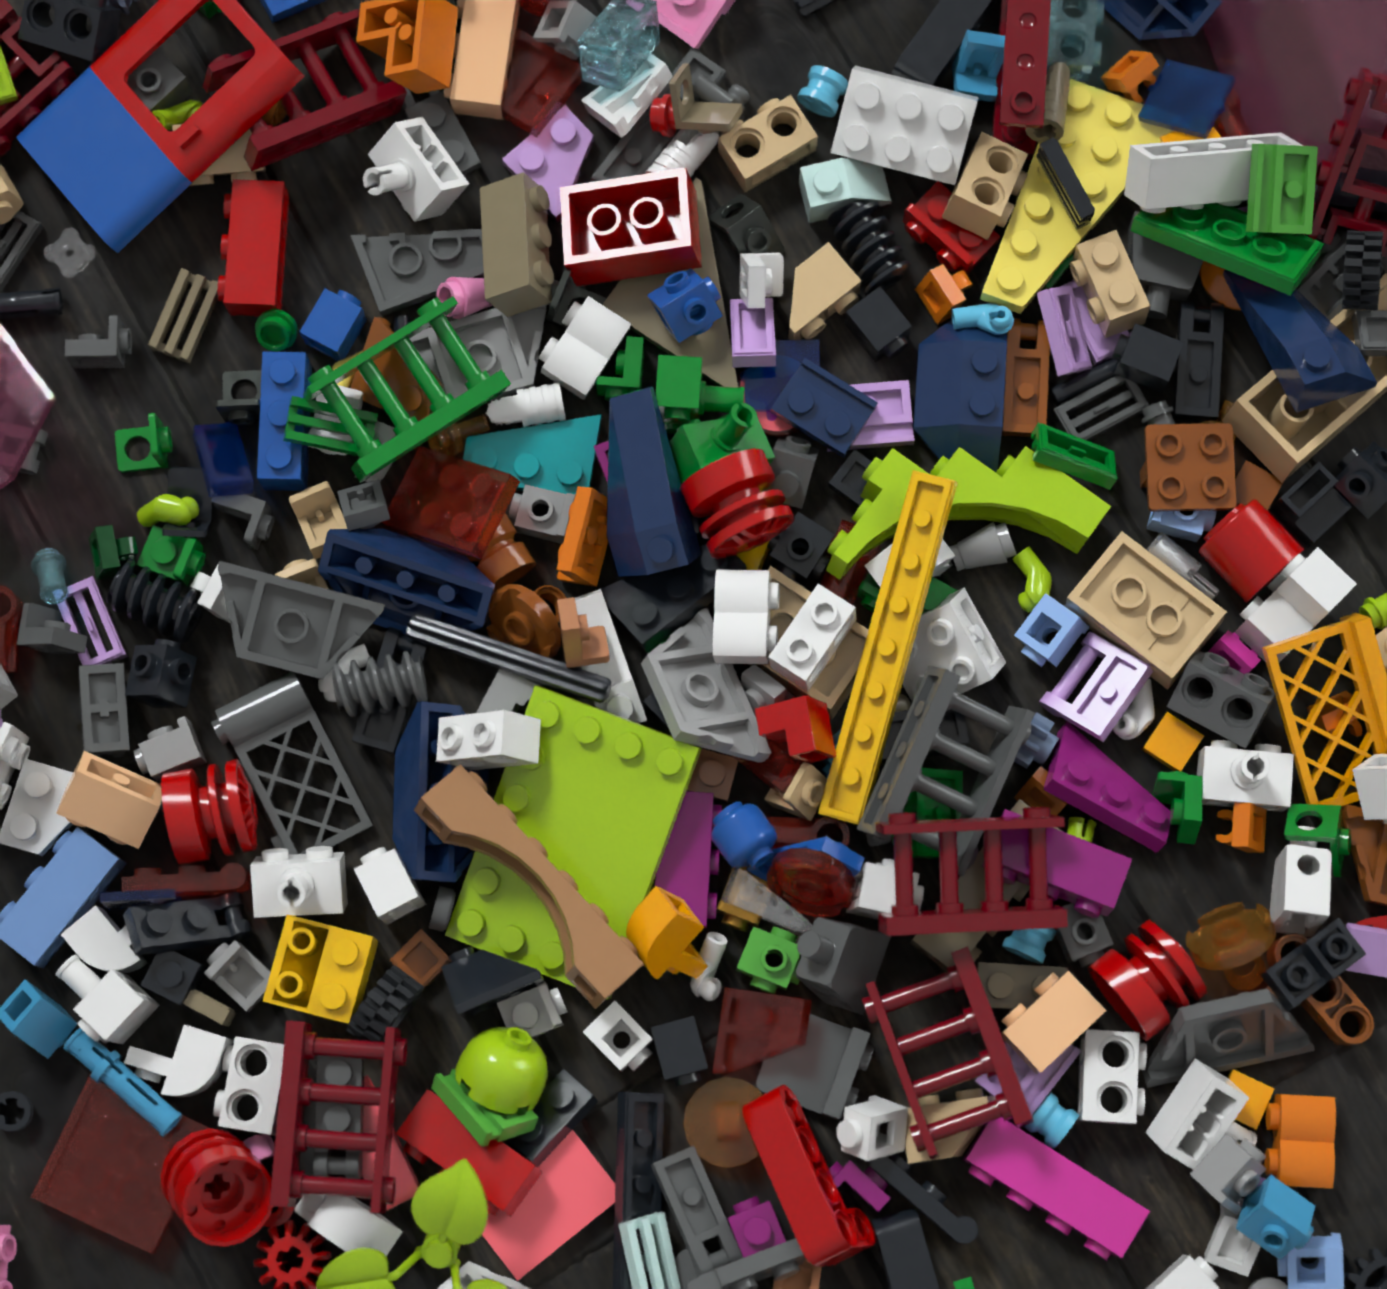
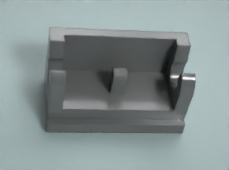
M124 663L79 666L78 681L83 752L86 751L97 757L100 755L124 756L125 751H130Z

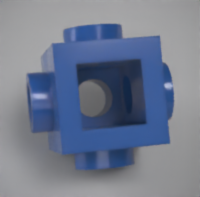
M692 268L670 275L664 281V285L647 295L665 329L678 343L692 335L706 332L712 327L714 321L723 316L716 304V301L721 299L716 286L708 276L702 279Z

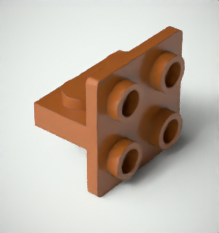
M1156 424L1146 426L1144 430L1146 461L1140 470V488H1147L1149 511L1233 510L1236 507L1232 424Z

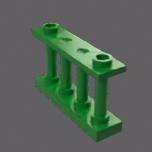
M454 296L443 303L438 297L429 301L416 311L419 318L335 370L330 365H327L307 379L311 385L307 386L303 397L309 402L318 395L323 394L358 447L359 451L356 454L360 459L355 462L351 469L360 483L499 396L511 385L502 369L492 376L486 370L482 372L453 329L446 316L458 304ZM429 326L433 328L468 381L464 384L468 391L455 399L451 393L446 395L410 340L411 337ZM394 348L431 402L429 409L432 413L419 422L415 416H409L373 362ZM357 371L360 372L395 425L393 432L396 436L384 444L379 439L374 440L337 385Z

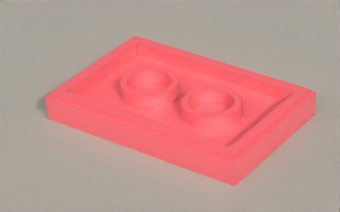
M574 1130L540 1164L538 1168L542 1171V1174L511 1217L501 1209L496 1216L488 1212V1220L482 1236L517 1281L615 1203V1182Z

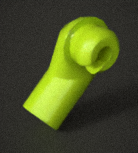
M190 99L166 109L152 111V113L167 130H173L172 125L183 124L203 103Z
M162 494L141 507L137 512V519L144 527H152L159 521L182 526L189 524L192 519L199 515V505L192 497L186 496L180 499L174 495Z
M1028 546L1012 560L1027 578L1025 591L1018 596L1019 605L1023 610L1031 613L1045 593L1050 596L1052 577L1034 551Z

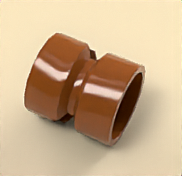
M498 511L480 519L465 529L457 538L467 558L470 561L479 562L477 568L495 584L494 592L507 584L516 582L529 573L536 565L524 542L514 541V535L517 531L505 511Z

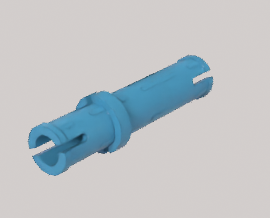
M81 1028L76 1030L66 1041L63 1049L69 1051L92 1072L91 1078L96 1083L103 1082L130 1108L135 1110L154 1127L162 1137L170 1133L179 1123L183 1115L177 1112L148 1084L122 1063V1056L116 1050L110 1052L99 1041L96 1042L89 1037Z

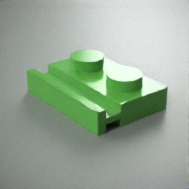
M1252 144L1246 232L1312 235L1317 146Z
M452 1069L450 1075L443 1076L441 1073L435 1075L431 1086L432 1090L482 1147L487 1146L489 1140L492 1139L500 1142L534 1131L538 1116L532 1110L527 1112L528 1106L519 1107L516 1114L493 1111L475 1102L468 1096L471 1088L463 1079L460 1085L455 1079V1069Z

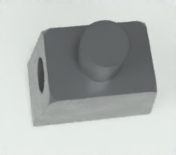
M1135 211L1128 229V257L1150 304L1147 317L1165 319L1170 300L1179 302L1187 300L1203 260L1130 231L1133 219L1139 213Z
M818 917L814 920L811 931L803 933L798 940L797 950L801 955V959L796 969V977L824 1003L863 1015L865 1007L862 998L869 996L866 984L872 981L875 982L891 936L853 923Z

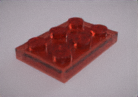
M419 446L388 508L390 519L381 523L392 530L482 559L520 481L509 473Z

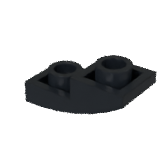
M1338 917L1260 975L1286 1010L1289 1011L1327 982L1344 972L1366 955V953Z

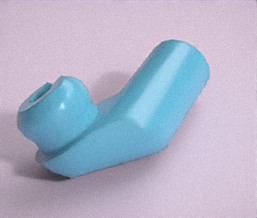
M995 303L952 308L951 310L954 330L977 327L993 335H1002L1007 333L1014 324L1011 310L1008 307L999 306Z

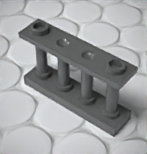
M928 666L857 830L889 842L892 834L876 832V822H888V814L904 813V805L909 794L913 791L962 813L959 819L990 817L1019 748L1027 742L1031 734V721L1035 713L1028 709L1008 706L1005 715L996 712L958 693L957 685L961 678L960 675L944 668ZM952 709L997 731L987 756L940 734L939 726L946 711ZM934 750L980 772L969 797L922 775L921 767L928 752ZM983 830L957 831L958 875L964 877L966 870L975 862L978 855L977 845ZM938 832L912 833L913 840L939 852Z

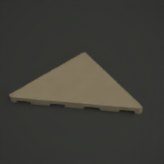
M696 178L693 184L697 192L702 268L693 270L702 279L708 276L716 286L721 296V299L716 301V304L723 316L714 321L712 327L706 332L692 335L678 343L665 329L647 296L664 285V281L676 272L620 280L602 305L631 323L630 330L671 356L702 357V377L714 385L739 388L736 371L732 366V348L702 181Z

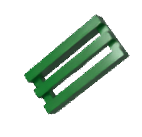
M291 397L283 441L358 456L356 452L359 449L355 443L294 431L295 425L349 435L342 423L297 414L298 410L338 418L329 403L315 400L307 402L305 398ZM354 409L374 439V428L378 413Z
M1038 423L1032 431L1031 439L1034 440L1032 450H1035L1033 461L1109 490L1116 482L1117 471L1114 451L1042 423Z

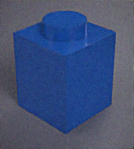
M325 288L299 332L304 343L337 361L344 359L367 321L363 308L360 307L361 301L346 291L339 290L335 294Z

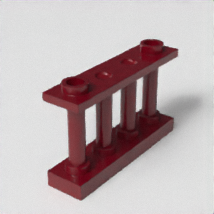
M1001 0L998 35L1005 36L1003 63L996 77L997 97L994 101L992 137L1027 153L1026 160H1032L1035 154V140H1032L1026 134V127L1043 129L1051 0Z
M359 9L345 14L343 12H335L327 16L319 24L274 40L276 45L291 61L298 58L301 59L327 105L311 113L309 110L303 109L292 89L279 101L289 117L288 122L273 127L272 125H267L263 117H261L250 128L252 134L248 140L244 159L251 171L400 113L407 95L405 87L394 81L386 84L383 81L378 82L353 39L358 29ZM337 44L364 91L350 98L341 96L316 51ZM255 48L234 56L224 54L214 59L208 65L203 84L206 93L220 89L254 56Z
M1050 807L1023 808V816L916 820V813L888 814V822H876V832L893 834L896 904L891 905V912L878 913L879 931L887 936L1068 927L1067 909L1053 905V898H1048L1046 828L1065 827L1064 817L1050 815ZM1028 828L1030 898L1025 899L1026 906L1008 907V900H1004L1001 830ZM983 830L985 900L981 901V908L964 909L963 902H959L957 831ZM938 832L941 902L936 903V910L919 911V905L914 904L912 833Z
M968 946L951 952L955 964L948 966V971L882 996H880L877 985L872 981L866 984L869 996L862 998L870 1023L880 1022L917 1124L909 1127L918 1153L927 1150L931 1160L940 1157L935 1145L936 1141L1003 1117L1004 1121L1013 1118L1016 1128L1034 1123ZM951 989H955L956 992L965 990L970 1007L962 1009L964 1014L896 1039L887 1013ZM971 1031L972 1035L981 1032L987 1049L979 1052L980 1057L918 1080H911L903 1058L904 1055ZM987 1074L988 1078L997 1075L1003 1092L995 1095L996 1100L928 1125L919 1098Z
M286 1020L270 1206L296 1207V1198H303L304 1194L370 1198V1213H386L387 1204L393 1205L396 1192V1178L390 1177L389 1171L398 1066H405L407 1039L401 1038L400 1029L386 1027L385 1042L320 1038L317 1036V1033L311 1032L312 1024ZM316 1056L383 1060L381 1088L314 1083L313 1078H307L309 1060H315ZM312 1101L379 1106L377 1134L310 1129L309 1124H303L305 1106H311ZM308 1148L375 1152L373 1180L305 1175V1171L299 1170L300 1153L307 1152Z

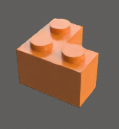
M371 0L362 2L360 4L356 43L386 59L384 76L416 94L450 88L458 7L446 0Z

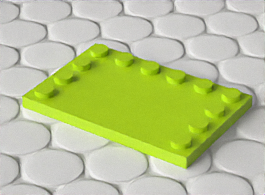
M535 686L524 715L541 719L538 764L505 767L494 801L498 805H505L512 811L517 819V826L528 838L533 837L544 846L548 854L547 859L558 871L564 870L575 880L578 886L577 892L588 904L594 903L602 909L609 920L608 925L619 937H626V929L632 913L650 893L702 748L676 741L672 736L544 687ZM475 851L445 936L538 969L543 975L575 987L565 976L560 940L546 907L531 887L511 869L490 856Z

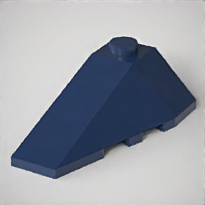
M653 386L610 398L607 538L618 576L649 575L689 565L702 554L687 502L680 489V478Z

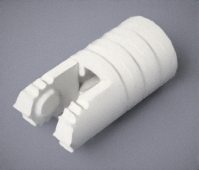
M681 129L660 153L659 157L645 171V174L686 168L691 177L694 171L698 169L710 154L711 150L714 149L715 145H717L719 132L703 134L697 130Z
M559 382L539 387L533 386L528 389H517V395L502 397L500 400L496 399L495 401L491 400L485 413L490 418L492 424L495 423L496 426L498 424L502 426L503 423L509 425L522 422L523 427H529L530 425H541L546 422L552 423L558 420H566Z

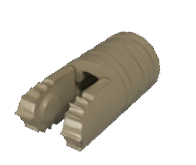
M1055 62L1049 67V73L1046 75L1043 129L1029 127L1025 129L1026 134L1037 142L1043 143L1053 137L1058 141L1063 137L1070 85V70L1066 62Z

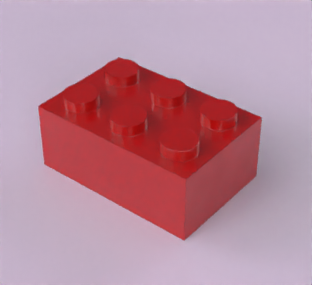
M686 168L560 187L564 266L566 269L571 270L570 276L576 286L683 271L690 268H702L697 192Z

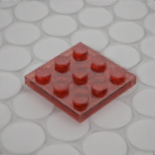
M90 1073L31 1198L144 1251L155 1254L175 1213L162 1194L160 1174L164 1160L177 1142L192 1132L211 1127L183 1115L173 1130L165 1137H162L154 1127L135 1110L130 1108L103 1082L96 1083L91 1078L92 1073Z

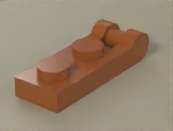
M1014 318V324L1007 332L1002 435L1031 437V433L1038 423L1046 425L1050 344L1043 320L1037 319L1036 324L1021 323L1020 318ZM1020 340L1035 341V349H1021Z

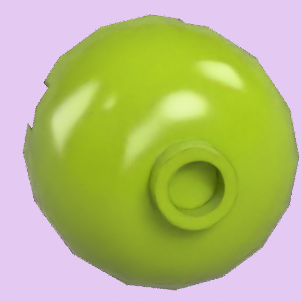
M492 1027L481 1031L469 1042L455 1067V1079L459 1085L463 1079L471 1088L468 1093L471 1099L490 1110L505 1114H516L519 1107L528 1106L527 1112L533 1110L541 1097L548 1078L544 1052L525 1030L516 1027Z

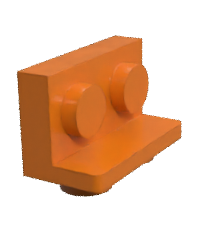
M578 486L574 501L569 508V522L564 541L558 551L557 578L566 583L597 587L608 545L607 497L593 488Z

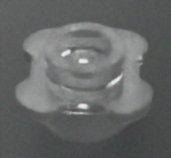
M66 228L62 231V237L55 244H49L45 247L44 256L47 261L55 262L59 266L60 272L64 277L73 278L83 271L89 262L94 260L96 251L91 244H85L79 238V232L76 229ZM68 250L74 251L72 256H67L66 252Z

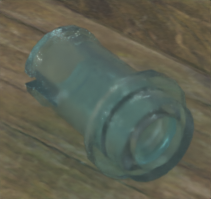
M45 548L38 551L31 562V569L34 575L38 577L41 600L44 599V602L47 604L61 603L69 595L64 576L66 559L53 548Z

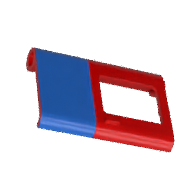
M159 0L16 137L100 238L116 253H119L305 76L237 0ZM213 1L254 46L255 54L177 130L170 132L131 89L127 80L129 75L206 2Z

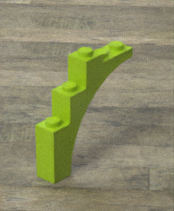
M1026 446L1016 459L1008 455L997 472L988 468L960 447L950 460L942 456L930 472V475L955 480L958 483L948 520L1005 522L1006 524L1016 525L1046 536L1076 554L1084 546L1111 507L1062 471L1033 461L1034 451ZM893 448L883 461L875 457L862 475V479L867 481L860 496L864 501L851 519L856 522V525L849 534L841 530L829 546L827 552L832 557L826 571L840 580L861 557L887 539L894 537L912 471L929 473Z

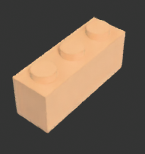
M457 0V18L462 19L460 33L455 35L453 58L456 60L454 73H451L450 88L444 89V98H450L451 107L455 114L503 120L521 0Z

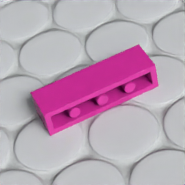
M1002 1117L983 1125L963 1158L965 1162L971 1165L968 1170L970 1175L990 1187L994 1180L1010 1190L1006 1197L1027 1211H1030L1031 1207L1035 1205L1048 1214L1045 1219L1047 1224L1067 1236L1073 1229L1087 1238L1083 1245L1085 1248L1105 1260L1109 1258L1110 1254L1119 1258L1124 1256L1150 1212L1023 1130L1016 1128L1015 1125L1004 1121Z

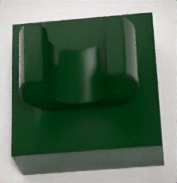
M113 525L95 527L89 537L96 580L114 578L120 568V563L127 562L130 558L134 560V555L138 554L135 537H123L115 540Z

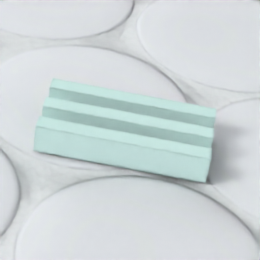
M655 1212L620 1223L619 1229L632 1289H648L645 1270L649 1272L652 1289H681L665 1212ZM636 1229L640 1230L641 1240L644 1249L643 1261L640 1252Z

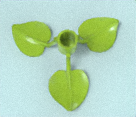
M462 1159L447 1170L427 1179L416 1190L411 1204L412 1214L419 1228L426 1232L427 1235L423 1245L417 1246L414 1253L396 1270L388 1273V1260L381 1251L372 1248H356L332 1260L320 1274L316 1288L395 1289L391 1281L399 1279L419 1259L423 1258L434 1268L449 1267L451 1269L453 1289H463L459 1272L461 1262L457 1258L461 1244L473 1243L481 1236L488 1220L485 1192L470 1163L466 1159ZM479 1279L471 1282L466 1289L508 1288L495 1280Z

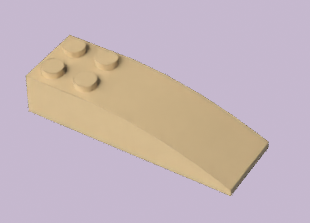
M1387 273L1380 278L1378 310H1387ZM1343 309L1330 321L1355 344L1351 316L1356 309ZM1363 356L1377 381L1376 387L1297 413L1272 370L1236 400L1222 422L1232 424L1233 433L1283 483L1387 391V356Z

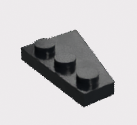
M704 544L699 546L702 555L689 565L649 575L629 576L601 588L609 613L648 653L695 616L701 609H704L714 601L716 570H748L745 563L737 555L725 558H712L707 545Z

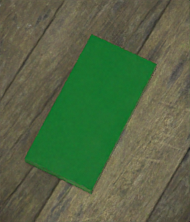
M1219 203L1204 204L1202 209L1197 210L1185 209L1180 206L1166 207V211L1162 213H1149L1141 210L1133 219L1130 230L1290 296L1318 260L1324 246L1322 242L1302 234L1246 232L1247 212Z

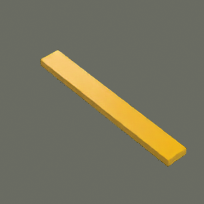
M912 471L836 746V757H833L818 814L858 825L873 793L958 483L955 480Z

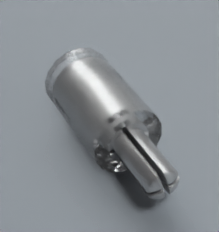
M1163 532L1147 548V551L1211 600L1218 595L1219 589L1197 572L1202 564Z

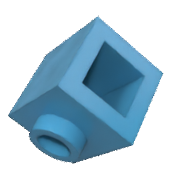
M26 979L0 1007V1020L14 1035L46 1058H49L58 1047H61L68 1040L70 1033L78 1025L60 1004Z
M1270 1175L1244 1198L1236 1229L1281 1260L1293 1248L1297 1250L1303 1248L1311 1238L1314 1230L1311 1226L1315 1205Z

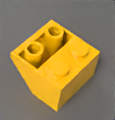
M287 914L263 1002L348 1025L362 1003L379 940L373 936Z

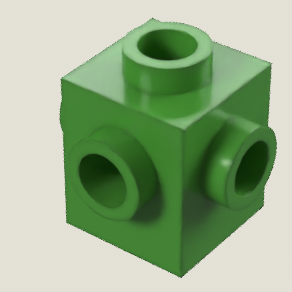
M753 926L736 971L752 977L751 986L775 995L777 988L786 991L789 982L798 985L800 980L796 977V969L801 959L797 950V944L795 943L798 936L777 927H773L771 933ZM770 954H776L781 958L782 964L778 967H771L766 963L765 958Z

